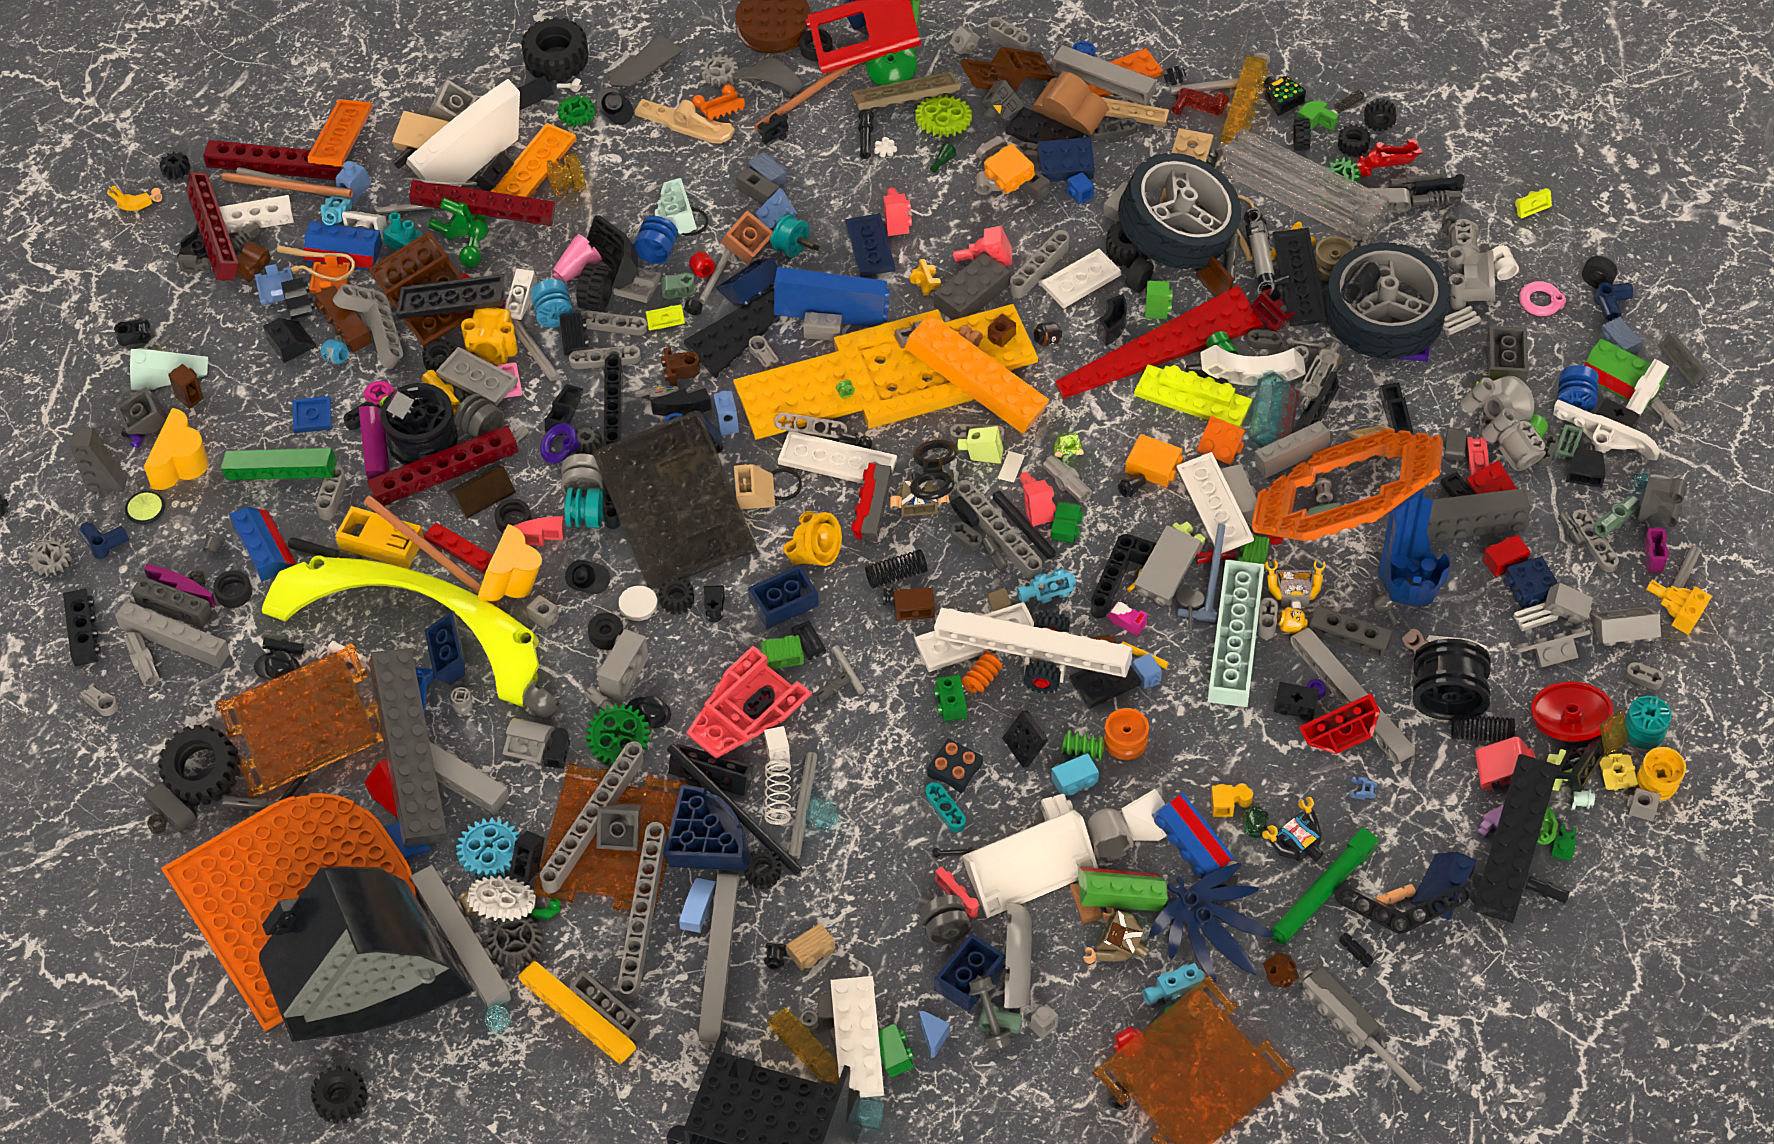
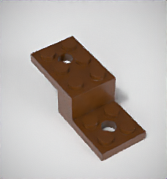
M1001 47L992 62L963 59L961 62L964 72L975 88L990 90L996 81L1006 80L1012 90L1016 92L1025 77L1048 81L1055 77L1040 52Z

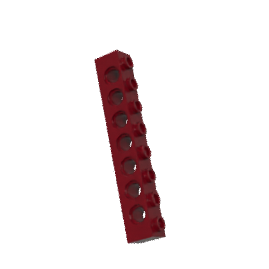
M208 140L203 154L206 167L237 170L238 167L268 174L336 180V176L343 169V166L335 167L332 165L308 163V155L311 150Z
M190 172L185 189L216 280L234 281L239 263L208 174Z
M412 179L409 192L411 205L441 209L440 204L445 197L453 202L466 203L471 214L546 226L553 225L555 214L554 201L446 184L425 183Z
M506 425L369 479L367 482L373 498L383 506H386L432 486L442 484L452 478L459 477L462 474L477 470L488 465V463L492 464L500 459L512 456L519 451L516 440L509 426Z

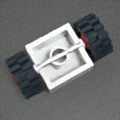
M1043 610V613L1040 611L1036 614L1033 627L1048 628L1052 631L1068 633L1070 621L1068 617H1065V614L1062 613L1060 615L1059 611L1054 613L1053 610L1049 612ZM1026 657L1024 663V685L1028 689L1031 688L1033 692L1037 690V693L1040 694L1041 691L1044 694H1048V691L1053 693L1059 688V683H1063L1066 665Z

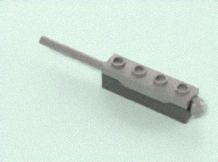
M1323 967L1315 972L1311 970L1302 972L1300 980L1302 982L1301 991L1303 996L1308 1001H1312L1317 1006L1318 1011L1323 1016L1326 1015L1331 1020L1332 1025L1346 1035L1350 1044L1356 1045L1359 1049H1362L1365 1045L1371 1047L1416 1094L1420 1093L1423 1088L1374 1039L1379 1035L1381 1025Z

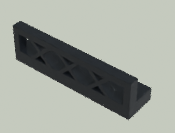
M1331 371L1327 380L1324 381V386L1315 401H1310L1307 409H1304L1292 433L1322 420L1339 389L1337 372Z
M1607 730L1595 738L1574 742L1559 765L1556 779L1571 780L1573 792H1581L1610 747Z

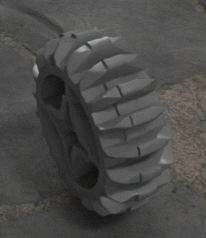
M522 916L519 920L514 917L513 921L506 918L505 922L499 919V925H493V931H489L487 945L494 961L497 960L499 965L504 964L507 969L510 965H513V968L516 969L519 964L524 968L525 962L531 963L533 961L532 958L538 959V952H542V945L544 943L543 933L539 929L537 922L534 923L531 918L526 920V917ZM528 934L532 937L529 944L526 943V936ZM501 939L505 941L503 949L499 946Z

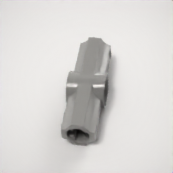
M1051 455L1046 458L1043 468L1055 479L1058 488L1062 491L1067 490L1079 503L1086 502L1092 495V490L1080 480L1077 471L1073 467L1068 468L1056 456Z
M135 632L127 634L124 641L130 652L129 656L133 666L138 671L143 685L149 687L156 685L160 678L155 669L151 653L146 648L141 634Z

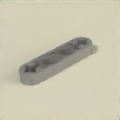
M588 310L580 312L582 319H586L587 329L637 336L644 335L648 330L647 321L642 317ZM606 319L608 323L600 324L599 321ZM625 322L626 325L620 327L617 326V323Z
M636 346L573 351L569 355V364L573 369L605 367V359L612 354H617L621 358L622 365H631L641 360L640 349ZM593 356L600 357L597 361L591 360Z
M779 413L774 419L775 426L780 430L838 439L839 434L836 435L835 431H829V434H827L829 429L828 423H831L830 427L836 428L840 425V429H843L842 433H847L846 425L839 421L790 413ZM785 416V420L792 421L791 417H794L793 429L790 428L791 424H784L782 427L778 419ZM799 419L806 421V427L803 430L798 429L796 426ZM817 422H822L825 426L824 431L821 433L815 430Z
M1581 509L1574 511L1572 519L1575 523L1579 524L1580 531L1588 541L1586 546L1603 571L1614 572L1618 567V556L1604 536L1600 537L1595 533L1593 527L1595 522L1589 513ZM1592 531L1595 533V536H1587L1585 532ZM1601 545L1605 550L1598 551L1595 549V546Z

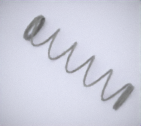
M1373 535L1370 538V542H1367L1364 546V553L1357 554L1354 558V565H1349L1345 568L1344 577H1339L1335 580L1334 589L1327 590L1324 596L1319 599L1321 607H1324L1322 604V599H1324L1326 606L1331 609L1326 602V599L1336 605L1339 610L1338 613H1341V607L1338 602L1326 596L1329 591H1336L1343 601L1350 602L1348 595L1336 589V582L1343 578L1346 579L1353 589L1360 590V586L1356 581L1346 577V570L1354 566L1363 577L1370 578V574L1366 569L1356 565V558L1364 554L1369 562L1375 566H1380L1379 560L1367 554L1365 549L1371 543L1372 547L1382 554V550L1376 547L1374 543L1381 544L1382 546L1384 544L1373 541V538L1377 537L1384 541L1385 537ZM1368 556L1373 557L1379 564H1374ZM1358 568L1363 569L1369 576L1363 575ZM1348 580L1354 582L1359 587V589L1353 587ZM1338 592L1344 594L1349 601L1343 599Z

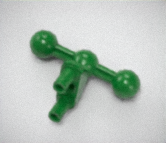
M444 197L440 208L454 213L447 223L431 217L427 228L442 233V236L447 239L465 237L467 234L470 238L468 246L461 249L459 260L465 267L474 268L482 260V253L478 249L480 240L486 238L489 232L488 225L485 222L486 216L475 215V219H473L474 215L471 214L466 203L453 202Z

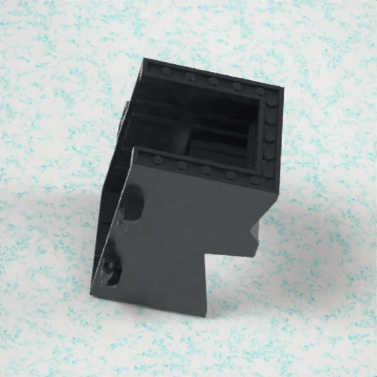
M721 1030L685 1126H673L667 1134L668 1144H857L862 1130V1124L857 1118L860 1091H854V1089L849 1088L851 1070L850 1066L847 1065L843 1067L838 1084L821 1080V1083L757 1066L753 1060L725 1053L727 1032Z

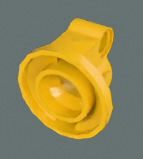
M804 512L799 517L801 525L795 529L793 540L788 541L783 546V552L795 566L800 564L828 566L835 561L841 549L842 533L840 524L832 513Z

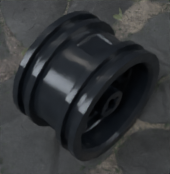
M412 383L399 387L414 395L413 410L409 416L405 415L404 419L399 417L398 419L393 418L386 410V405L395 390L383 402L380 415L386 435L387 447L392 457L399 463L407 465L457 445L458 432L454 422L452 403L449 396L439 387L428 383Z
M1450 638L1434 640L1419 647L1414 654V674L1417 677L1413 685V705L1415 708L1428 717L1452 721L1454 714H1458V716L1462 714L1463 717L1465 715L1468 717L1472 715L1474 717L1475 715L1483 714L1490 706V686L1486 682L1491 671V656L1489 652L1477 643Z

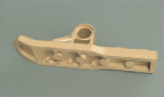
M642 99L635 109L636 116L666 125L673 131L710 143L721 144L729 140L735 132L731 123L710 121L708 118L697 114L694 104L689 100H682L677 109H672Z

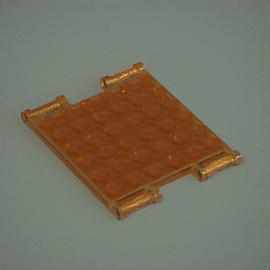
M347 644L344 649L230 699L216 702V708L221 713L226 726V735L233 737L243 732L252 758L240 760L241 764L238 765L245 777L250 797L258 796L383 740L376 701L371 702L368 707L364 708L354 684L367 677L366 669L362 667L356 653L357 648L355 644ZM347 657H350L355 669L353 674H350L344 660ZM234 708L239 724L233 725L228 709ZM374 715L379 728L377 733L373 731L369 716ZM256 767L262 782L259 785H256L250 769Z
M569 763L536 884L533 887L534 895H536L535 898L542 896L574 903L578 891L615 897L613 910H631L632 902L623 901V898L633 900L646 828L652 822H659L663 825L668 838L681 785H687V781L680 780V782L657 779L654 776L647 775L644 788L627 786L615 805H642V823L638 850L597 849L596 833L560 887V889L569 891L547 893L543 890L540 873L609 771L604 768L597 770L577 767L575 764ZM574 774L596 777L600 779L598 782L573 777ZM652 787L676 789L678 793L652 790ZM655 832L652 834V836L656 837L659 836L661 833ZM651 851L648 855H655L657 851ZM663 857L653 916L655 915L668 864L665 857ZM648 870L645 874L650 875L654 870ZM645 889L642 893L647 894L650 892V889ZM641 908L639 911L645 912L647 909Z
M1211 975L1205 977L1197 986L1092 1072L1118 1099L1117 1102L1120 1106L1133 1097L1159 1126L1161 1130L1150 1138L1154 1144H1169L1163 1138L1165 1135L1174 1144L1215 1143L1297 1071L1293 1066L1290 1067L1271 1046L1272 1042L1268 1038L1255 1048L1231 1022L1228 1016L1239 1006L1235 1002L1232 1003L1213 982L1214 979ZM1207 987L1226 1009L1221 1011L1203 989ZM1265 1051L1284 1072L1283 1075H1279L1261 1055L1262 1052ZM1106 1070H1109L1111 1074L1119 1081V1083L1127 1090L1126 1093H1123L1122 1090L1114 1083V1081L1106 1074Z

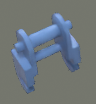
M1356 777L1351 778L1352 783L1362 785L1361 792L1357 791L1354 794L1353 791H1350L1349 796L1351 798L1365 800V798L1373 799L1376 797L1374 793V788L1378 785L1376 782L1368 781V778L1358 777V780H1356ZM1365 787H1370V790L1365 791Z

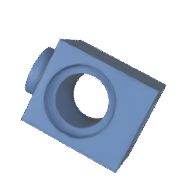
M1150 653L1132 661V668L1140 678L1143 689L1156 686L1161 681L1162 670Z

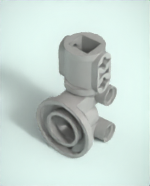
M1460 219L1448 229V237L1451 240L1452 246L1447 252L1450 307L1454 310L1464 309L1466 302L1488 300L1489 302H1495L1493 250L1481 253L1477 247V239L1479 237L1478 225L1467 219Z
M1505 376L1492 381L1490 378L1485 377L1461 400L1462 408L1469 413H1473L1478 407L1483 406L1486 416L1492 420L1483 429V438L1490 443L1498 440L1501 453L1516 471H1522L1531 467L1546 454L1543 440L1528 422L1534 413V399L1529 387L1521 379L1514 376Z

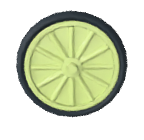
M153 491L136 493L129 498L125 505L126 516L137 524L154 522L161 517L165 510L164 499Z

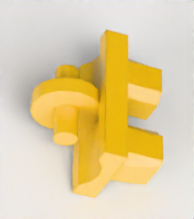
M920 259L919 267L912 270L909 280L912 284L920 286L924 296H929L931 290L939 289L941 281L939 278H932L936 273L935 266L927 265L925 259Z

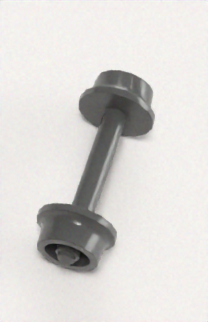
M978 975L976 979L969 982V995L980 994L992 1034L986 1036L984 1042L988 1043L990 1050H1003L1005 1046L1011 1044V1030L1000 1031L988 991L996 988V984L992 983L990 976L981 977Z

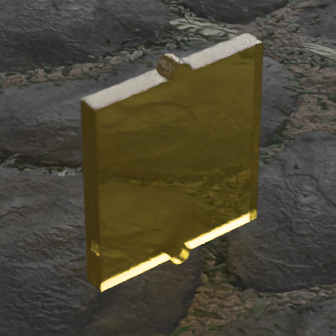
M1619 710L1600 725L1604 755L1607 757L1613 752L1618 751L1622 745L1628 742L1624 713L1622 710Z

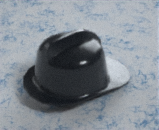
M611 87L603 88L596 96L597 107L610 121L618 125L627 124L631 121L634 113L633 105L620 91Z
M577 560L568 566L565 572V580L568 586L574 590L598 594L608 587L610 575L608 570L598 563Z
M275 651L260 656L254 664V671L259 677L288 682L298 676L300 665L289 653Z
M657 696L635 698L628 702L625 707L628 709L632 705L633 712L639 709V716L645 715L646 719L644 722H648L649 727L652 728L663 727L671 719L670 708Z

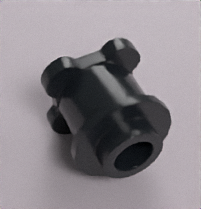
M766 943L767 957L764 958V964L773 970L783 967L785 963L783 956L787 955L786 945Z

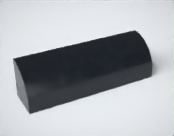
M545 75L517 88L520 91L519 111L554 94Z

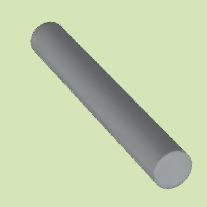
M838 645L834 646L832 651L844 671L850 676L851 683L857 693L863 694L865 689Z

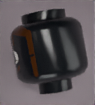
M1053 321L1044 322L1037 325L1033 336L1040 346L1056 345L1062 337V330Z

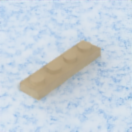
M1101 97L1109 107L1105 116L1119 119L1133 118L1136 122L1162 127L1166 126L1169 116L1168 109Z

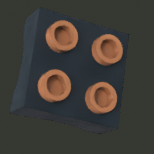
M948 738L927 767V776L948 784L962 794L973 775L982 766L983 756Z

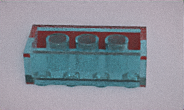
M1276 372L1258 379L1249 439L1260 448L1292 434L1294 429L1299 391Z

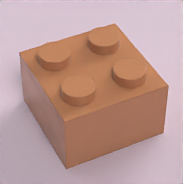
M747 210L725 234L721 243L744 263L750 265L768 245L773 231Z

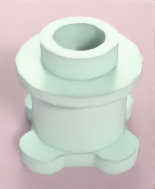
M1591 789L1573 792L1572 809H1575L1576 806H1584L1587 809L1590 808V805L1594 806L1595 794L1591 793Z

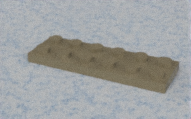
M951 71L852 91L851 96L859 110H870L873 107H886L888 104L893 103L902 104L908 100L917 101L927 96L936 97L942 93L952 94L960 90V83Z

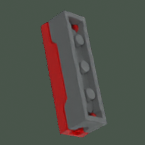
M869 463L868 468L864 469L863 481L865 482L864 486H860L859 497L861 499L855 508L857 517L856 520L852 521L851 526L855 539L878 542L892 479L891 466Z

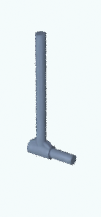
M1218 524L1205 607L1198 611L1192 610V618L1199 621L1212 623L1217 621L1218 612L1212 608L1226 527L1224 524ZM1179 608L1177 616L1189 617L1188 609Z

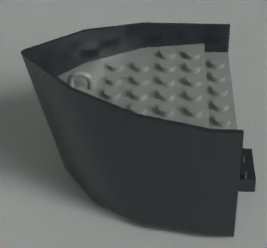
M336 866L320 868L298 899L278 901L262 924L265 934L271 935V937L261 949L259 961L292 1042L361 1033L410 1020L473 992V988L405 880L379 867Z

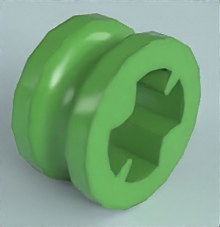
M843 380L836 386V390L841 398L850 397L855 392V388L850 380Z

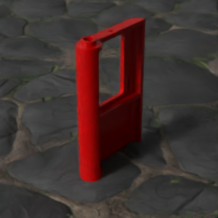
M856 0L808 14V18L805 19L808 29L811 28L822 74L879 58L888 53H896L922 45L911 0ZM859 13L864 14L869 34L867 41L830 52H823L818 31L819 25Z

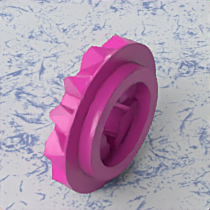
M376 381L365 388L364 398L367 402H372L377 406L383 397L390 395L394 390L389 383ZM382 390V395L376 397V395H378L379 392H381Z

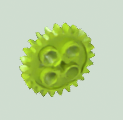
M939 94L938 98L932 97L931 100L925 98V102L921 101L920 105H917L915 121L917 126H921V130H926L927 134L933 132V136L939 134V137H942L943 134L946 137H949V134L956 136V132L961 134L962 130H967V126H970L972 110H970L969 105H966V101L961 102V98L955 100V96L948 98L947 94L945 97Z

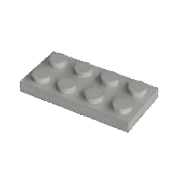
M457 347L436 371V375L470 394H479L495 406L518 383L516 376L460 347Z

